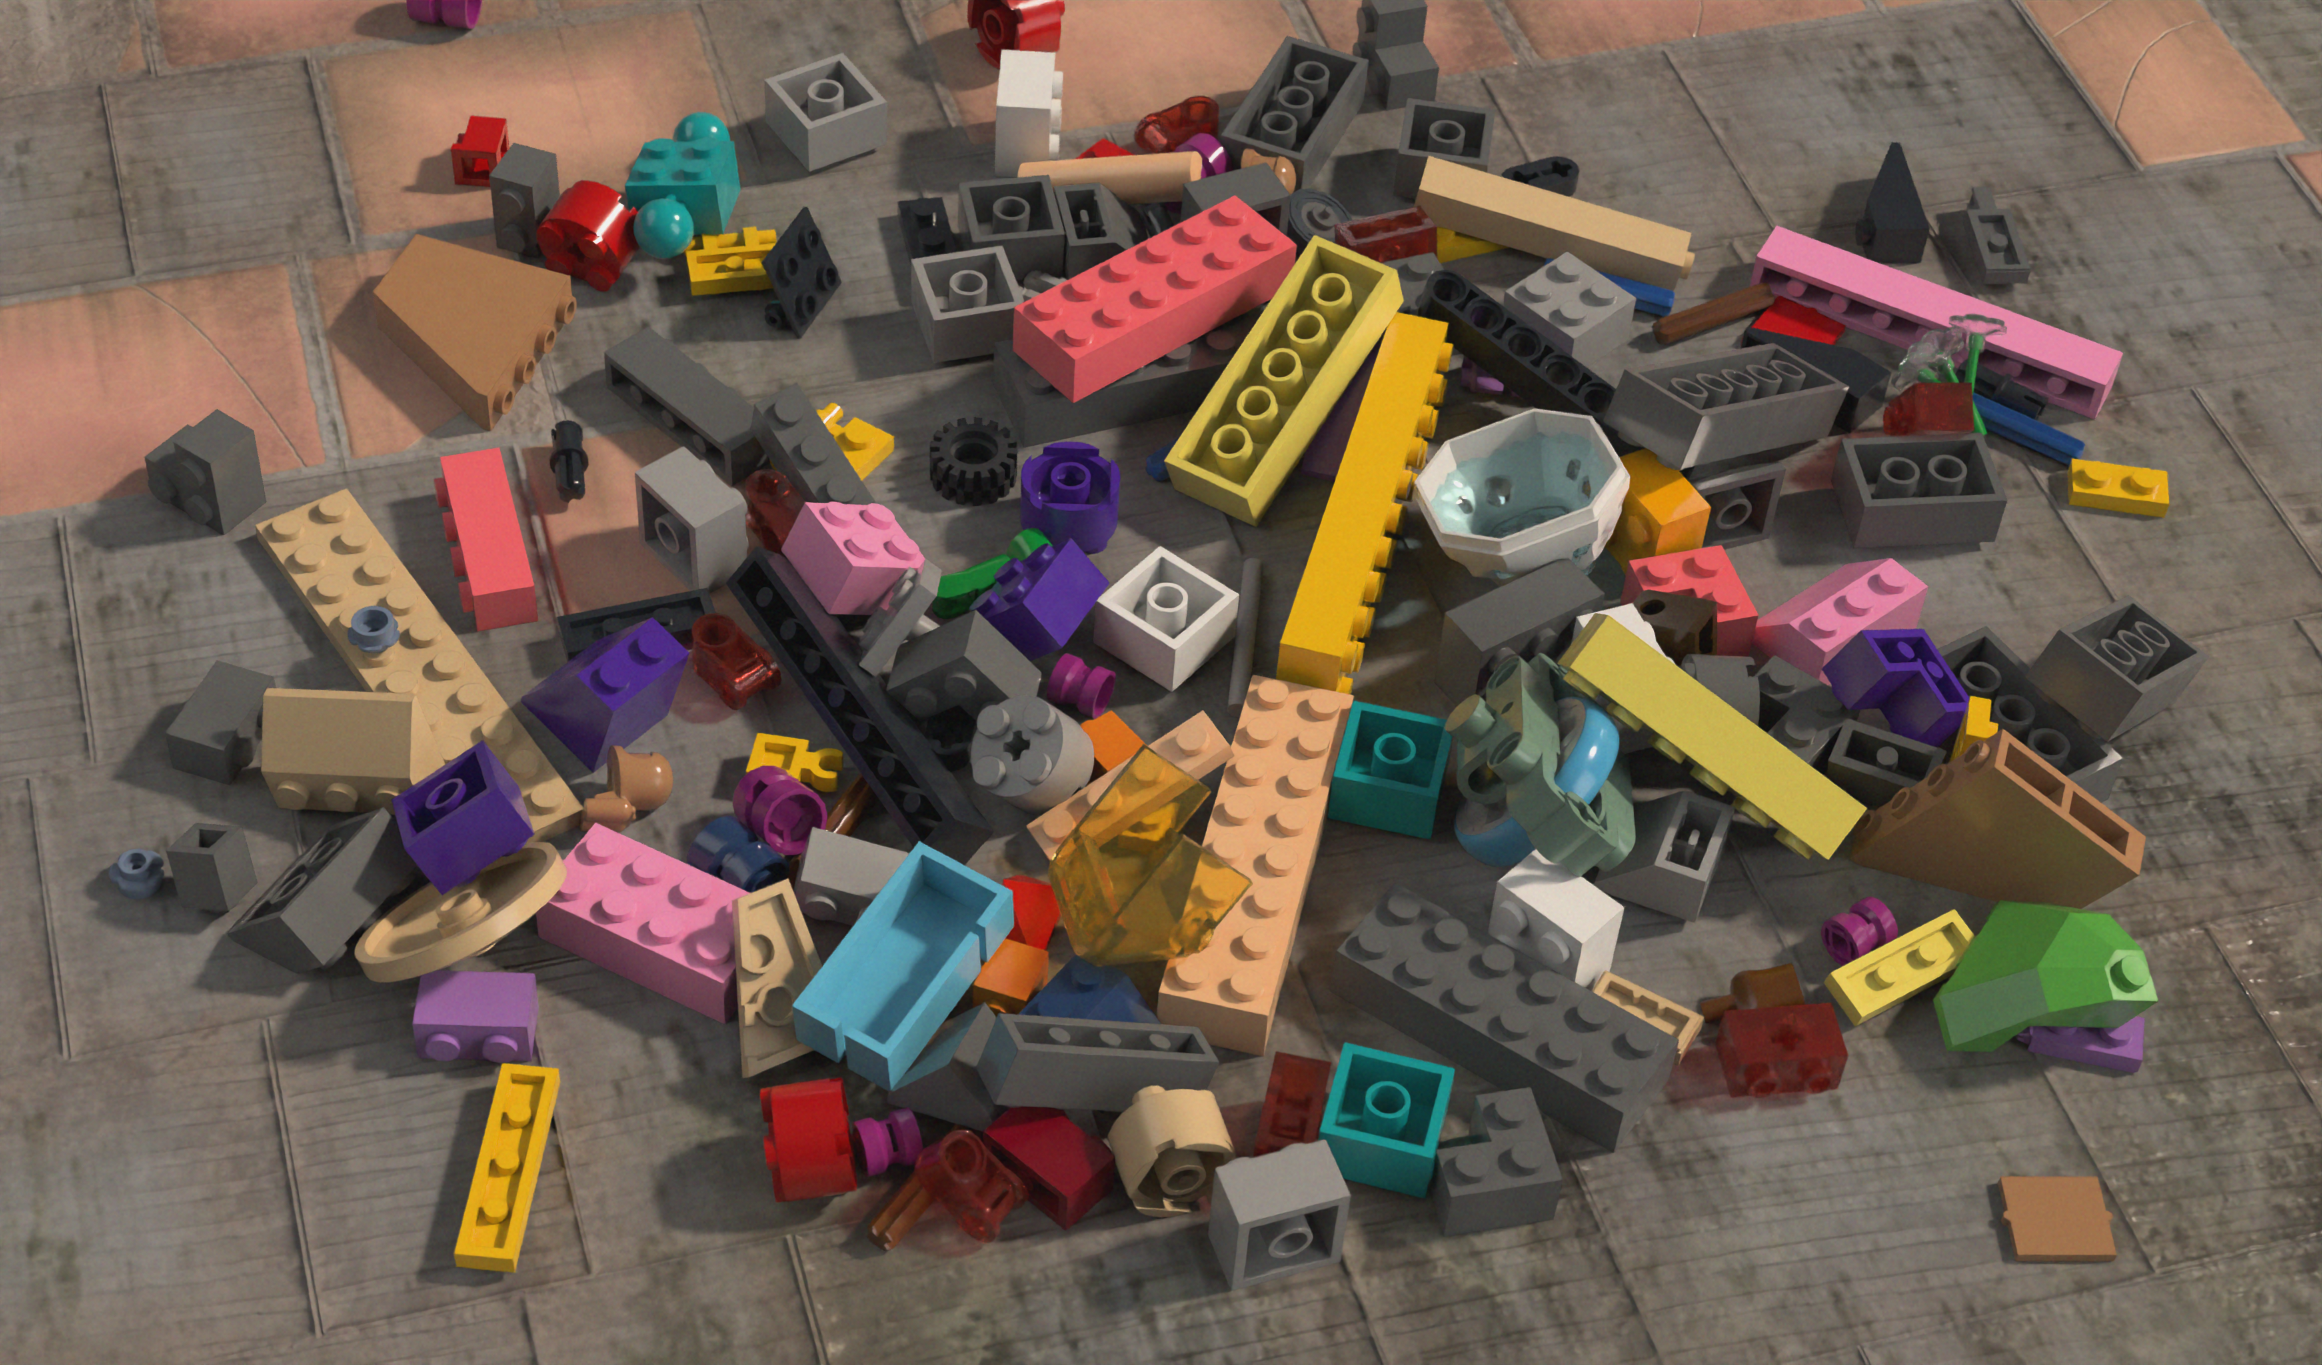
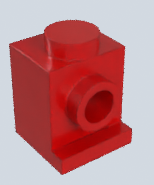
M470 115L465 133H459L457 143H452L451 146L455 185L490 187L489 175L509 150L506 118Z

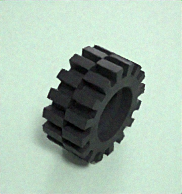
M974 417V424H967L966 418L957 419V427L948 422L943 425V432L939 430L935 432L933 441L930 442V481L933 480V488L936 492L942 490V497L950 500L956 495V504L965 505L966 499H973V506H982V498H987L989 504L997 502L998 494L1005 497L1010 493V487L1014 488L1017 476V441L1015 437L1010 438V430L1006 427L998 431V422L990 420L988 425L985 426L982 425L983 418ZM965 459H981L986 461V463L966 464L961 461Z

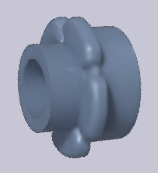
M368 606L358 610L351 619L352 627L348 629L350 643L358 645L359 649L363 652L373 654L381 653L392 647L400 637V632L397 630L398 622L393 618L392 613L388 609L380 606Z
M131 849L119 855L118 862L111 865L109 877L112 883L117 884L122 895L131 899H143L153 895L161 887L164 870L161 867H163L164 862L161 856L154 851Z

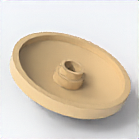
M546 842L526 843L515 854L508 857H500L483 868L477 878L463 887H454L444 895H441L432 882H429L390 908L365 931L355 947V957L368 979L383 983L421 976L449 967L467 958L481 955L531 918L556 894L565 881L567 868L554 845Z

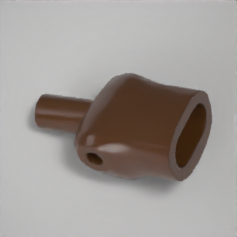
M1792 963L1761 970L1741 971L1731 980L1730 994L1700 1002L1705 1024L1737 1015L1744 1026L1763 1030L1773 1029L1785 1020L1808 1014Z

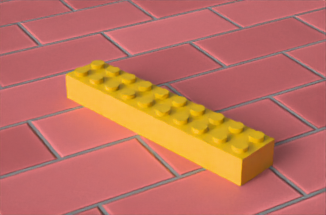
M1396 312L1387 326L1280 641L1277 680L1350 695L1352 693L1354 679L1348 678V675L1352 674V672H1359L1365 643L1359 642V640L1363 636L1370 637L1373 628L1376 608L1370 607L1371 602L1380 603L1382 600L1387 574L1381 573L1382 568H1392L1398 540L1392 539L1393 534L1402 535L1408 513V507L1403 506V502H1412L1414 499L1412 492L1416 488L1414 481L1417 479L1418 474L1413 473L1414 469L1423 470L1429 442L1423 441L1424 437L1433 438L1439 412L1434 410V406L1443 407L1448 379H1444L1441 371L1448 372L1454 344L1446 343L1448 323Z

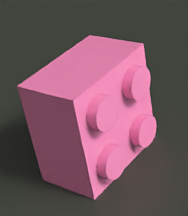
M834 501L829 503L805 502L781 549L828 614L872 615L879 606L887 610L890 606L888 603L894 595L892 589L903 572L909 566L917 570L925 560L919 551L918 545L907 536L896 522L894 514L885 506L875 503L853 505Z

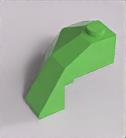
M2000 900L1993 906L1986 917V924L1980 933L1969 943L1956 964L1957 969L1954 974L1941 987L1933 1000L1946 1051L1992 1052L2029 1026L2119 1028L2158 1002L2143 949L2109 914L2047 902Z

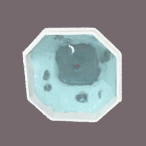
M1534 408L1445 441L1414 481L1416 488L1412 493L1445 554L1465 565L1473 577L1490 578L1496 585L1501 587L1557 560L1569 558L1586 576L1590 574L1595 568L1596 558L1610 539L1622 512L1621 505L1629 489L1630 475L1600 425L1595 422L1592 416Z

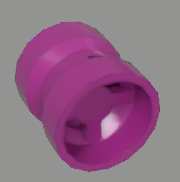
M1065 653L1059 659L1051 674L1047 687V699L1061 706L1077 704L1080 714L1096 719L1102 715L1111 699L1116 682L1115 672L1101 666L1090 670V667L1085 666L1083 659Z
M1870 896L1853 904L1848 914L1839 913L1826 920L1821 926V937L1830 956L1838 964L1845 966L1870 953V951H1874L1897 939L1898 928L1887 906L1877 898Z
M909 1107L890 1112L887 1119L875 1121L872 1118H866L852 1122L853 1143L859 1165L865 1177L884 1173L888 1165L899 1163L907 1167L923 1161V1146L919 1128Z

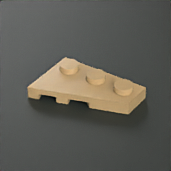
M789 879L732 900L743 1078L751 1077L814 1050L796 1039L792 1005L821 969L822 964Z

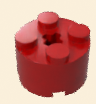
M968 0L967 19L970 30L977 28L981 42L975 43L981 56L991 66L1000 69L1002 50L1056 53L1060 48V17L1065 13L1063 0Z
M581 180L575 182L572 188L568 189L567 187L537 229L538 245L547 258L545 261L546 269L585 280L598 291H608L640 248L634 235V221L638 211L633 206L629 212L618 202L622 195L601 183Z
M842 1077L760 1089L764 1123L768 1122L769 1135H764L763 1137L765 1158L768 1171L772 1170V1183L776 1203L857 1191L854 1144L852 1134H850L848 1122L849 1109Z

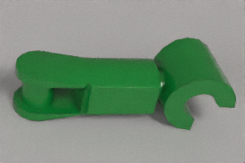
M1029 528L1015 536L1008 546L1006 555L1001 554L964 571L941 576L937 596L932 602L933 613L941 619H952L966 612L980 595L993 588L997 582L994 579V575L1006 562L1013 558L1022 561L1045 543H1048L1051 547L1053 545L1041 530Z

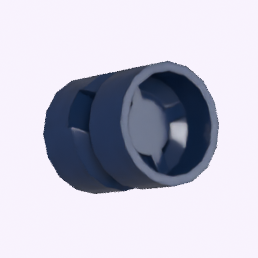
M726 815L708 824L696 836L687 855L688 865L749 893L785 880L790 874L788 862L767 843L760 842L756 834L735 816Z

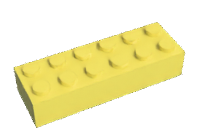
M1314 235L1165 458L1164 462L1174 489L1257 527L1403 303L1404 299L1397 270Z
M1595 613L1558 662L1560 666L1568 671L1563 677L1566 683L1587 698L1590 697L1595 700L1598 695L1602 696L1610 702L1605 710L1628 729L1632 728L1638 732L1641 727L1645 728L1652 734L1647 741L1649 745L1671 761L1674 760L1679 764L1684 759L1694 765L1689 773L1693 778L1711 791H1716L1722 796L1728 790L1737 797L1731 806H1734L1736 810L1754 823H1759L1765 828L1769 823H1772L1778 828L1773 837L1797 855L1800 854L1809 860L1814 853L1829 860L1867 809L1610 615Z

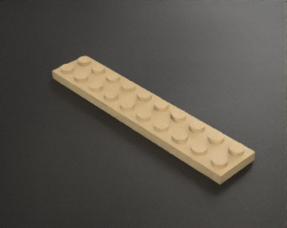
M347 488L255 525L257 539L366 692L416 694L445 764L483 740L519 786L535 833L526 843L544 842L579 826L581 809H584ZM364 607H384L392 613L393 618L398 622L397 630L400 632L398 641L381 653L363 652L359 649L358 645H352L348 639V629L352 627L351 619L358 610Z

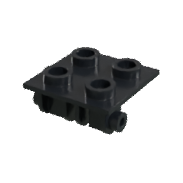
M808 207L802 208L761 262L777 294V297L765 307V321L774 328L792 326L797 339L803 337L842 283L838 270L833 264L822 240L820 230L816 226Z

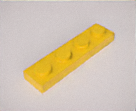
M502 1063L454 1252L456 1267L515 1273L560 1086L558 1068Z

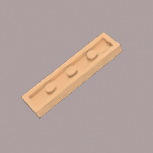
M1202 710L1072 795L1068 800L1044 813L1026 825V827L1056 872H1058L1234 757V753L1229 743Z

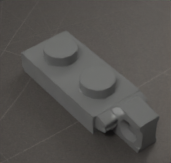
M1972 187L1970 202L1967 203V209H1964L1963 225L1982 283H2027L2031 268L2011 210L1997 209L1990 187Z

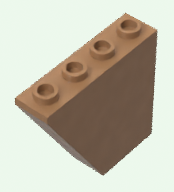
M418 234L413 237L373 291L378 328L482 429L492 431L503 414L507 415L510 412L516 394L523 384H528L531 381L536 365L544 354L551 352L556 336L564 324L571 323L577 306L576 298L572 297L571 278L568 275Z
M2001 729L1984 741H1975L1967 748L1964 754L1947 765H1938L1930 772L1927 778L1913 787L1902 788L1891 801L1877 810L1865 812L1853 828L1855 838L1849 859L1857 865L1995 902L2000 900L2047 902L2082 909L2139 876L2146 836L2007 731Z

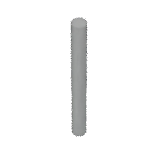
M1249 558L1243 564L1227 707L1228 713L1233 717H1240L1252 676L1263 563L1257 558Z

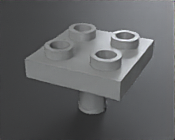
M926 558L917 570L909 566L903 572L892 589L894 595L888 603L890 605L889 608L885 610L879 606L862 629L864 635L858 643L863 648L859 665L875 677L902 642L905 640L909 641L939 627L938 624L925 616L924 612L937 596L942 570Z

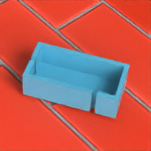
M918 842L793 1003L792 1010L796 1039L837 1063L846 1055L848 1069L890 1091L903 1077L981 972L980 959L987 963L1013 929V891L933 848Z

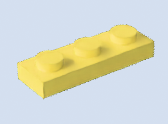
M1953 909L1831 972L1824 981V984L1854 1026H1857L1951 977L1957 969V962L1975 936L1957 911Z

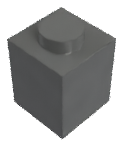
M195 823L166 850L183 908L206 909L211 913L230 911L258 883L242 826Z

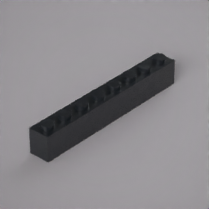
M756 546L728 579L726 585L911 845L915 847L918 842H921L965 865L994 833L993 829L903 706L886 691L887 685L878 674L875 677L859 665L862 650L837 616L827 613L787 557Z

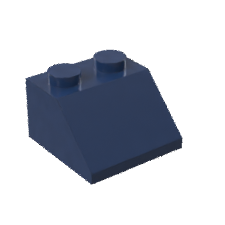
M1081 948L1018 1014L1161 1024L1127 974L1084 948ZM1098 1110L1103 1114L1106 1112L1104 1110Z

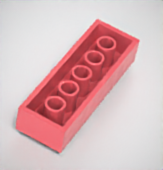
M1234 195L1015 306L1013 351L1066 398L1075 403L1272 299L1295 265L1297 244Z

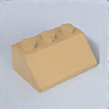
M267 688L263 695L261 772L278 808L371 812L384 807L389 814L395 815L392 799L445 765L416 694Z

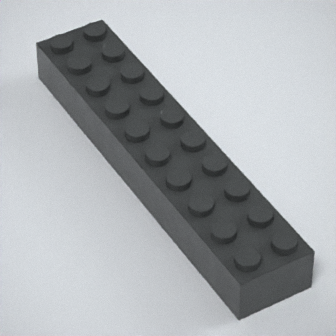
M1433 252L1382 263L1396 269L1404 301L1397 312L1418 316V306L1427 280L1434 272L1444 270ZM1271 299L1075 403L1066 398L1013 351V339L994 343L993 385L1024 448L1197 411ZM1453 348L1452 356L1461 354L1459 351Z

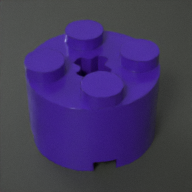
M1072 441L1057 442L1043 447V454L1033 460L1031 455L1025 461L1021 471L1020 523L1022 529L1038 528L1053 546L1072 538L1083 552L1095 554L1103 551L1107 547L1108 540L1114 534L1118 524L1120 471L1117 464L1112 459L1109 463L1099 456L1098 448L1086 443Z

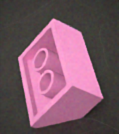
M1892 558L1845 564L1758 619L1752 644L1768 657L1772 658L1776 655L1829 685L1831 683L1822 671V668L1861 630L1915 629L1928 586Z

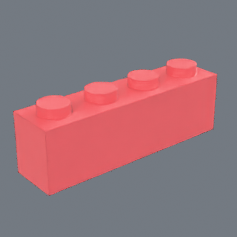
M500 448L440 457L442 477L434 479V487L438 507H448L449 512L442 513L446 541H456L457 543L456 547H450L454 576H464L466 581L458 583L463 613L473 611L477 632L538 621L535 586Z

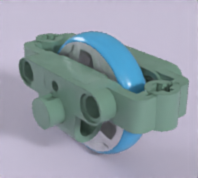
M1542 653L1536 655L1528 663L1516 655L1503 662L1487 683L1486 701L1479 695L1474 694L1462 701L1446 721L1445 730L1451 736L1457 738V783L1459 790L1463 794L1455 814V833L1460 844L1469 855L1489 866L1505 867L1516 864L1536 849L1549 862L1554 864L1561 862L1576 876H1582L1593 866L1598 867L1601 871H1608L1619 865L1627 857L1636 839L1629 759L1619 749L1618 728L1609 713L1595 700L1585 697L1566 683L1563 677L1568 671L1562 666L1558 667L1549 657Z

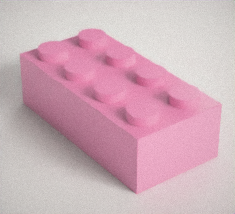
M595 823L564 859L563 862L567 868L564 883L556 894L536 912L539 938L726 1024L738 1008L732 900L750 893Z

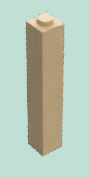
M1431 156L1428 157L1410 217L1548 259H1556L1565 252H1569L1594 270L1674 291L1679 278L1687 280L1695 253L1687 251L1692 234L1690 232Z

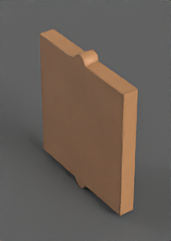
M2000 1176L1998 1186L2004 1208L2001 1223L2008 1227L2015 1261H2115L2117 1253L2110 1229L2113 1215L2105 1209L2098 1177Z

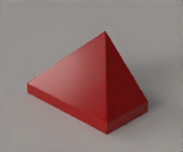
M1020 874L1003 879L1002 886L1013 891L1014 927L1006 939L1046 951L1069 899L1070 888Z

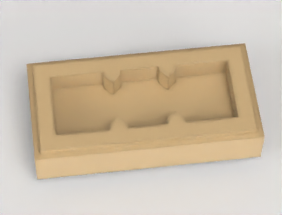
M1605 970L1592 989V992L1679 1039L1673 1062L1677 1066L1701 1030L1704 1016Z

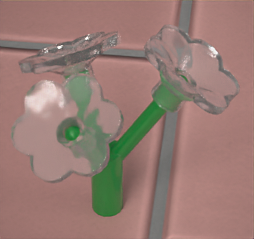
M1980 314L1953 315L1949 317L1950 328L1944 331L1941 329L1931 330L1922 337L1921 341L1915 342L1908 348V354L1900 362L1898 372L1891 380V386L1900 393L1909 390L1916 382L1927 390L1933 388L1955 405L1967 433H1982L1984 436L1988 433L1972 398L1979 353L1984 352L1986 337L2006 335L2007 327L2005 326V321L1998 318H1987ZM1962 333L1967 334L1966 344L1961 337ZM1965 344V350L1969 354L1964 388L1962 389L1953 371L1955 363L1951 356L1958 353ZM1929 366L1935 367L1939 374H1944L1950 388L1938 380L1939 375Z

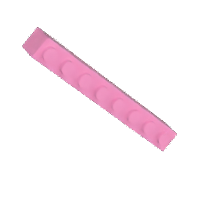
M1779 226L1775 227L1756 256L1750 287L1762 282L1770 285L1775 299L1781 295L1807 308L1814 307L1818 313L1836 320L1850 329L1936 360L1937 353L1942 352L1945 354L1949 364L1955 368H1958L1963 361L1968 359L1971 336L1973 333L1978 332L1981 335L1979 364L2002 376L2009 373L2013 375L2012 381L2041 396L2048 397L2049 403L2092 419H2096L2113 386L2123 356V352Z

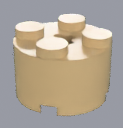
M1149 1086L1141 1089L1133 1096V1105L1117 1118L1108 1134L1109 1144L1115 1156V1162L1127 1195L1133 1200L1137 1210L1143 1214L1155 1217H1173L1189 1213L1191 1209L1188 1203L1206 1196L1208 1204H1210L1212 1201L1215 1168L1224 1166L1236 1159L1233 1144L1214 1094L1208 1090L1175 1089L1165 1091L1161 1086Z

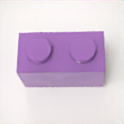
M437 970L421 975L412 1023L418 1058H430L438 1061H451L454 1059L490 1060L496 1063L531 1061L539 1010L535 973Z

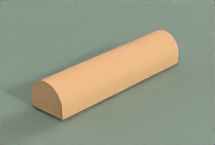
M1197 151L1025 162L1019 166L1017 177L1049 175L1053 192L1054 186L1100 183L1128 204L1182 201L1184 183L1201 179L1202 157Z

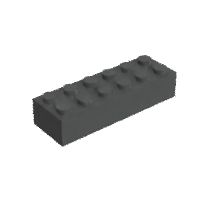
M1775 343L1624 369L1603 422L1619 431L1618 437L1626 443L1639 447L1644 446L1657 454L1656 459L1662 465L1674 470H1683L1687 467L1701 464L1707 465L1714 461L1734 459L1737 456L1751 453L1757 454L1760 451L1783 448V446L1806 443L1810 440L1827 437L1849 386Z
M1397 883L1390 887L1336 950L1330 992L1504 1091L1531 1087L1539 1111L1613 1153L1669 1081L1679 1039Z

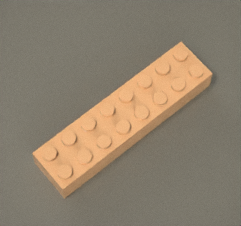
M1252 675L1231 746L1234 757L1229 759L1225 766L1159 989L1157 1018L1161 1024L1199 1027L1209 1045L1264 1056L1328 816L1333 774L1354 695Z

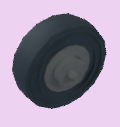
M1299 189L1291 194L1287 237L1297 244V256H1301L1314 235L1350 250L1356 237L1355 224L1349 212L1339 201L1325 192L1315 189Z

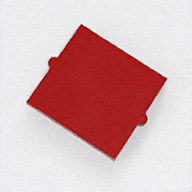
M1779 295L1773 305L1767 308L1752 328L1834 345L1844 334L1846 325L1818 313L1814 307L1807 308Z

